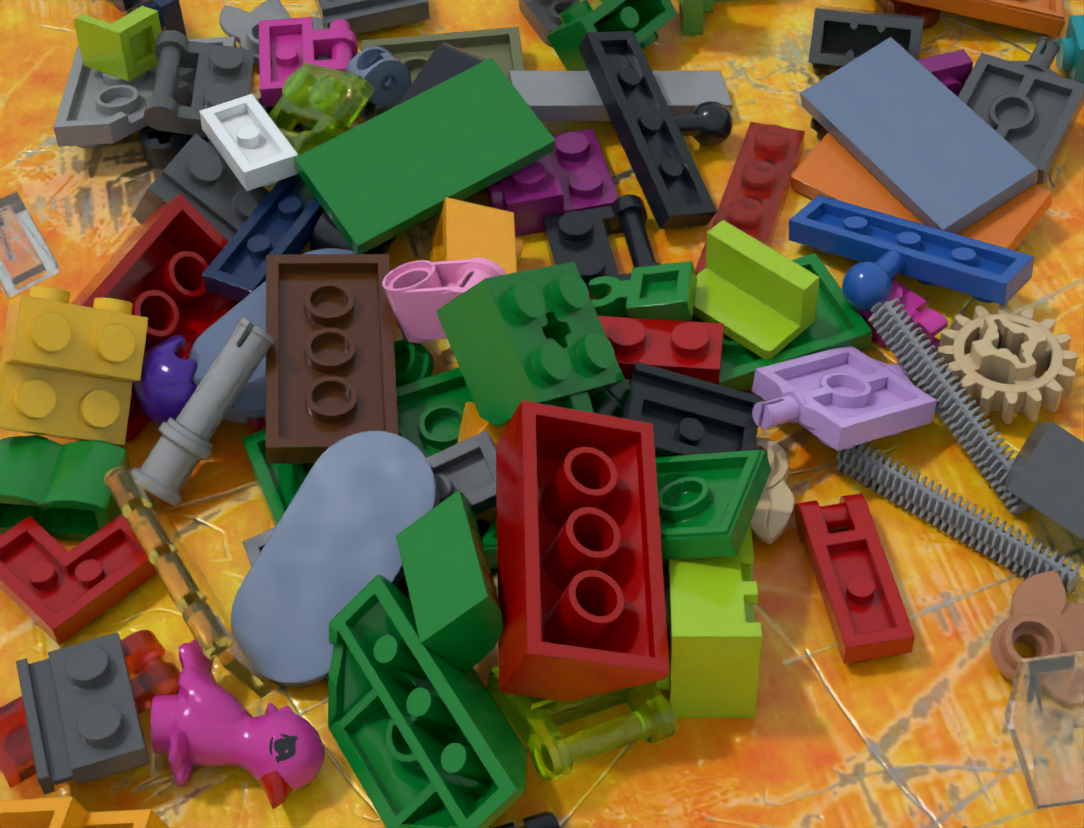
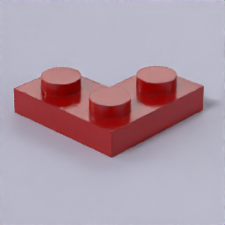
M123 513L69 552L31 516H28L0 536V589L58 645L64 643L168 566L163 549Z

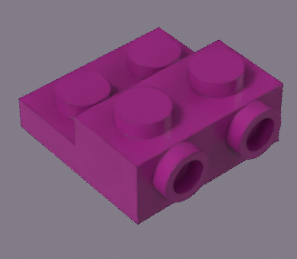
M593 129L553 135L556 140L554 152L487 187L490 207L514 212L515 237L543 232L542 216L611 206L619 198Z

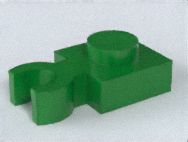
M687 261L632 268L630 280L620 281L612 276H601L591 279L589 287L594 298L591 301L598 316H628V318L676 321L692 320L697 287V276L693 262Z

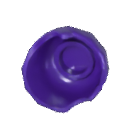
M182 335L172 336L148 350L143 356L141 380L133 382L134 396L137 403L158 428L163 421L167 422L169 417L177 419L197 388L192 384L198 368L197 361L195 359H180L178 349L185 343Z

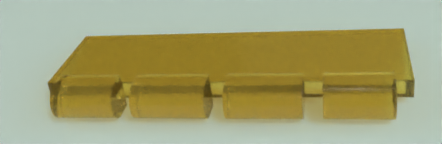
M118 466L109 470L104 476L106 487L123 516L127 518L128 525L149 561L154 565L156 573L177 609L183 613V619L203 654L211 661L218 657L223 667L261 698L266 696L273 690L265 677L257 672L233 636L229 615L162 504L141 487L135 475L128 468Z

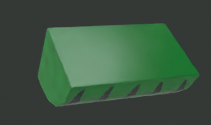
M458 490L397 534L396 539L420 643L465 671H468L496 647L504 628L499 601L473 505Z

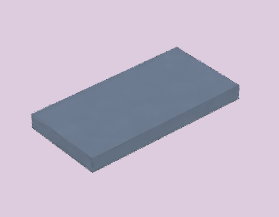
M891 37L800 93L801 106L926 226L958 234L1037 182V167Z

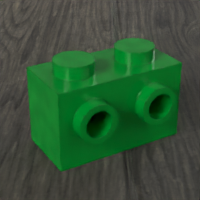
M580 0L559 14L563 23L548 33L546 37L567 71H588L578 49V45L586 32L634 31L641 48L644 49L659 38L656 31L677 16L678 13L670 0H593L590 3L587 0Z

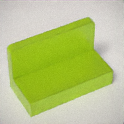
M724 220L707 232L706 268L696 275L697 287L693 315L704 322L724 323L723 334L765 360L772 359L815 322L820 277Z

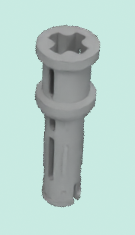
M243 317L238 321V326L177 419L169 417L167 422H162L158 428L162 436L141 468L133 467L128 474V477L142 488L173 506L178 507L183 498L179 492L199 461L208 460L212 455L211 449L214 445L209 442L210 438L271 345H274L277 341L276 338Z

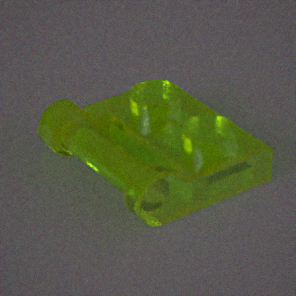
M304 63L301 68L294 71L285 81L282 88L283 95L270 112L269 117L299 156L346 132L375 88L360 75ZM297 123L314 128L313 130H304L300 133L292 131Z
M499 666L490 668L487 689L530 749L532 762L538 775L547 782L570 774L573 764L642 739L649 743H655L674 736L677 724L674 711L653 682L567 702L499 693ZM625 702L633 711L632 713L564 737L556 728L557 726Z

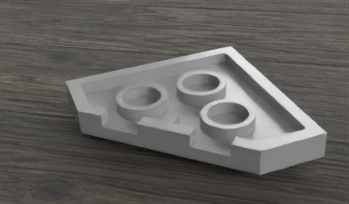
M235 36L188 39V41L237 48ZM78 46L53 127L58 147L77 145L85 149L96 148L103 144L115 143L148 126L144 121V110L147 100L153 96L158 65L128 82L83 66L80 47ZM180 67L175 97L178 105L186 106L192 103L196 69Z

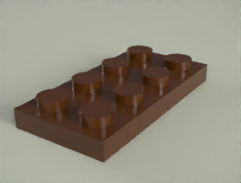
M389 254L266 255V332L277 339L275 344H272L266 353V464L315 463L330 446L347 436L360 432L384 431L399 435L393 313L382 285L384 277L390 272Z

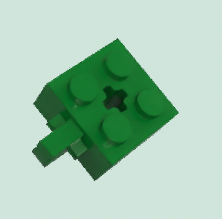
M575 262L485 278L436 311L480 417L495 426L508 424L522 400L594 413L590 399L625 380L616 360L613 346L607 339L589 297L588 288L582 280Z

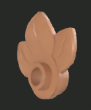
M1055 570L1035 574L1026 578L1017 587L1012 595L1011 617L1004 620L993 633L990 643L993 662L1004 676L1014 682L1025 685L1042 683L1058 698L1066 702L1084 704V603L1067 602L1062 579ZM1024 643L1030 646L1034 651L1035 660L1028 661L1022 658L1014 649V644Z

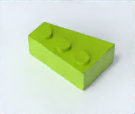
M750 522L737 556L662 560L663 575H667V589H664L670 673L664 680L656 681L655 686L656 690H669L670 718H756L762 628L761 622H755L754 604H758L757 581H753L752 564H754V550Z

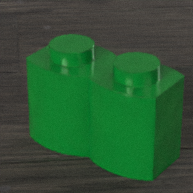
M39 435L14 436L1 439L0 533L4 534L19 522L31 516L49 534L72 541L83 542L123 513L133 482L128 477L131 467L126 449L103 440L75 441L62 445Z

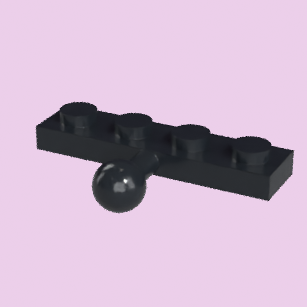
M634 31L586 32L578 45V49L659 229L708 225L717 213V210L683 137L693 136L697 142L706 146H715L723 143L733 129V118L730 111L719 102L707 101L695 107L691 114L672 115Z

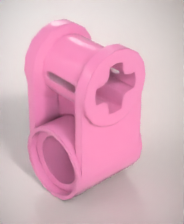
M481 257L437 262L418 260L400 265L390 271L384 277L382 285L404 340L412 343H421L435 339H447L436 313L438 309L485 278L505 275L506 272L496 262Z

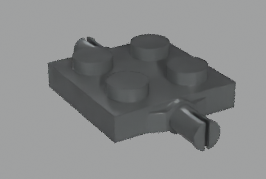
M1048 37L1038 39L1037 45L1028 61H1007L981 53L958 95L959 99L1038 168L1037 183L1040 184L1045 182L1084 105V84L1063 78L1049 69L1056 54L1060 51V45L1051 38L1047 46Z

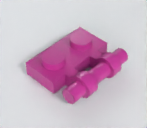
M312 17L259 21L260 93L263 107L278 105L294 106L306 103L308 93L313 88L330 82H337L347 88L350 85L351 79L346 74V67L357 55L358 51L357 38L351 31L350 23L344 19H336L330 24V29L314 30ZM327 56L329 58L328 60L315 59V57Z

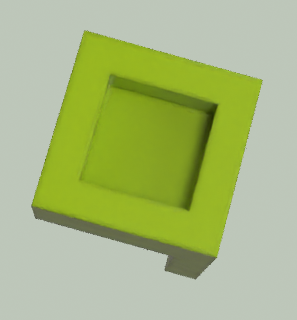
M141 6L112 24L85 14L74 19L83 66L130 82L158 65L159 60L155 56L156 39L162 30L157 10Z

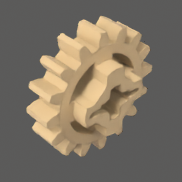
M1007 303L1006 305L1000 304L997 314H989L981 305L975 306L973 320L958 314L954 317L953 328L943 329L938 347L940 355L936 360L943 357L945 360L940 366L946 363L949 364V367L944 372L951 369L954 371L949 379L955 375L958 376L954 385L960 381L963 383L958 391L967 388L963 397L968 394L972 395L967 403L976 400V405L982 408L978 415L983 412L986 413L983 419L993 410L1001 412V418L1006 424L1012 423L1015 412H1022L1031 422L1038 420L1041 406L1055 412L1059 408L1061 396L1069 397L1076 373L1074 371L1078 353L1069 351L1072 338L1069 334L1053 335L1056 322L1054 319L1048 318L1038 323L1032 320L1033 309L1026 307L1020 315L1011 314ZM1046 370V372L1040 377L1041 371Z

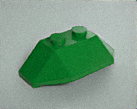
M377 574L329 622V643L334 645L328 675V728L386 828H488L525 794L527 749L474 668L472 667L465 671L422 645L419 640L411 601L387 578Z

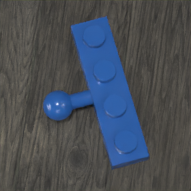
M818 195L789 219L790 241L810 246L819 253L836 254L860 262L846 272L842 282V291L845 299L851 306L863 311H871L878 302L885 303L888 300L892 291L891 280L898 274L916 278L920 283L928 286H942L971 295L974 299L981 302L1006 305L1032 278L1034 256Z

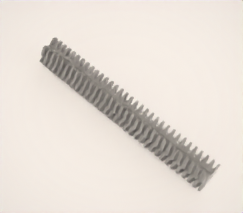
M895 298L892 301L878 302L871 309L873 314L868 321L878 330L877 333L882 336V340L886 342L885 344L895 354L894 356L899 360V363L904 366L903 368L908 372L907 374L912 378L913 382L917 384L916 386L937 400L935 412L940 414L939 417L944 420V424L949 427V431L958 439V443L963 445L962 448L967 452L966 454L972 458L971 460L974 464H977L976 467L986 477V481L991 483V488L996 490L995 493L998 496H1001L1000 500L1005 503V507L1010 509L1009 512L1013 516H1018L1026 510H1033L1034 507L1009 492L1004 486L1008 472L1015 458L1012 460L1009 458L1015 452L1011 450L1006 454L1004 453L1010 445L1006 444L1000 447L1005 440L1004 438L995 441L1000 432L997 431L992 435L990 434L994 430L995 425L986 429L991 420L986 419L981 422L986 413L983 412L978 416L976 415L982 409L980 406L972 410L977 401L973 400L967 403L972 395L968 394L963 397L967 388L958 391L963 383L960 381L954 385V382L958 379L957 375L949 379L954 371L951 369L944 372L949 367V364L946 363L940 366L945 360L943 357L935 360L940 355V352L936 351L931 354L936 348L934 345L926 348L931 343V340L927 339L922 342L927 335L923 333L918 336L922 331L921 327L913 330L918 323L916 321L910 323L913 319L912 315L905 318L909 313L907 309L900 312L904 308V304L896 306L900 299Z
M866 443L860 444L858 447L856 445L851 449L839 450L836 456L839 459L836 467L838 471L843 472L874 492L877 491L879 495H884L886 499L893 503H898L897 505L900 507H905L904 509L907 511H912L911 513L936 528H940L943 532H947L950 536H954L957 540H961L964 544H968L971 548H976V551L983 552V555L990 557L993 561H997L1000 565H1005L1009 570L1012 569L1014 573H1020L1021 577L1029 578L1038 573L1055 570L1062 579L1066 597L1079 584L1082 578L1079 577L1081 574L1078 573L1081 566L1080 563L1073 570L1071 569L1073 559H1070L1067 565L1063 564L1066 557L1064 554L1059 561L1056 560L1059 551L1056 550L1050 557L1048 556L1051 549L1050 546L1044 552H1041L1043 542H1040L1036 548L1033 547L1036 538H1033L1027 544L1026 541L1029 534L1026 533L1021 540L1018 539L1021 533L1020 529H1018L1014 536L1011 535L1014 528L1013 525L1007 531H1004L1006 521H1003L1000 527H997L999 517H996L990 523L992 513L989 512L986 518L983 519L982 516L985 509L982 508L976 515L975 512L978 505L975 504L969 511L970 501L967 500L962 507V496L959 497L956 503L953 502L956 496L955 492L949 498H946L949 491L948 488L942 494H939L942 487L941 484L935 490H932L935 483L934 480L928 486H925L928 479L927 476L921 482H918L921 475L920 472L914 478H911L914 469L911 468L907 474H904L907 465L904 464L900 470H897L900 461L897 460L891 466L893 457L890 456L884 462L886 457L884 452L878 459L879 449H876L872 455L870 454L872 445H869L865 451Z

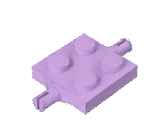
M845 346L757 368L755 370L752 392L764 399L765 402H757L754 405L752 416L755 424L758 427L761 426L762 430L787 422L798 423L817 436L822 444L839 451L851 449L856 445L882 437L898 435L903 431L932 423L937 400L917 388V384L913 382L901 364H886L870 358L853 346Z

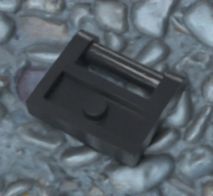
M624 195L616 199L611 206L542 216L543 234L552 266L575 262L580 276L588 288L591 300H594L589 287L591 279L601 276H612L620 281L631 279V273L618 274L607 235L624 234L634 268L661 265L656 262L644 225L648 216L643 200L636 195Z

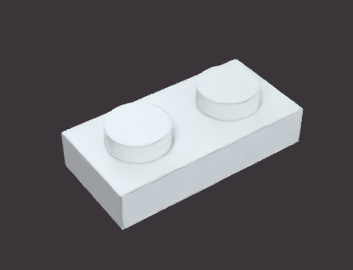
M253 94L199 111L202 130L246 191L261 186H269L279 180L298 174L295 170L294 159L298 156V153Z

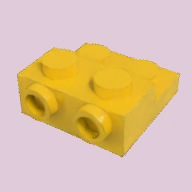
M45 286L30 287L29 296L20 295L9 300L0 359V430L76 441L103 440L116 446H124L133 382L141 380L148 317L132 315L133 303L113 298H94L93 308L69 304L70 292Z

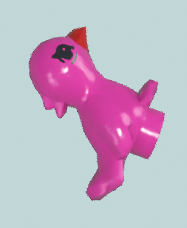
M207 635L197 637L191 643L186 642L179 646L178 655L182 665V672L178 680L179 693L178 695H155L151 708L153 751L155 754L168 755L171 771H173L172 774L177 787L187 786L194 764L202 766L237 765L248 770L259 781L267 794L272 809H275L285 803L292 791L309 785L320 774L325 759L323 742L318 731L309 721L295 714L289 706L278 710L273 703H268L265 715L253 717L234 695L216 683L211 670L216 656L217 643Z

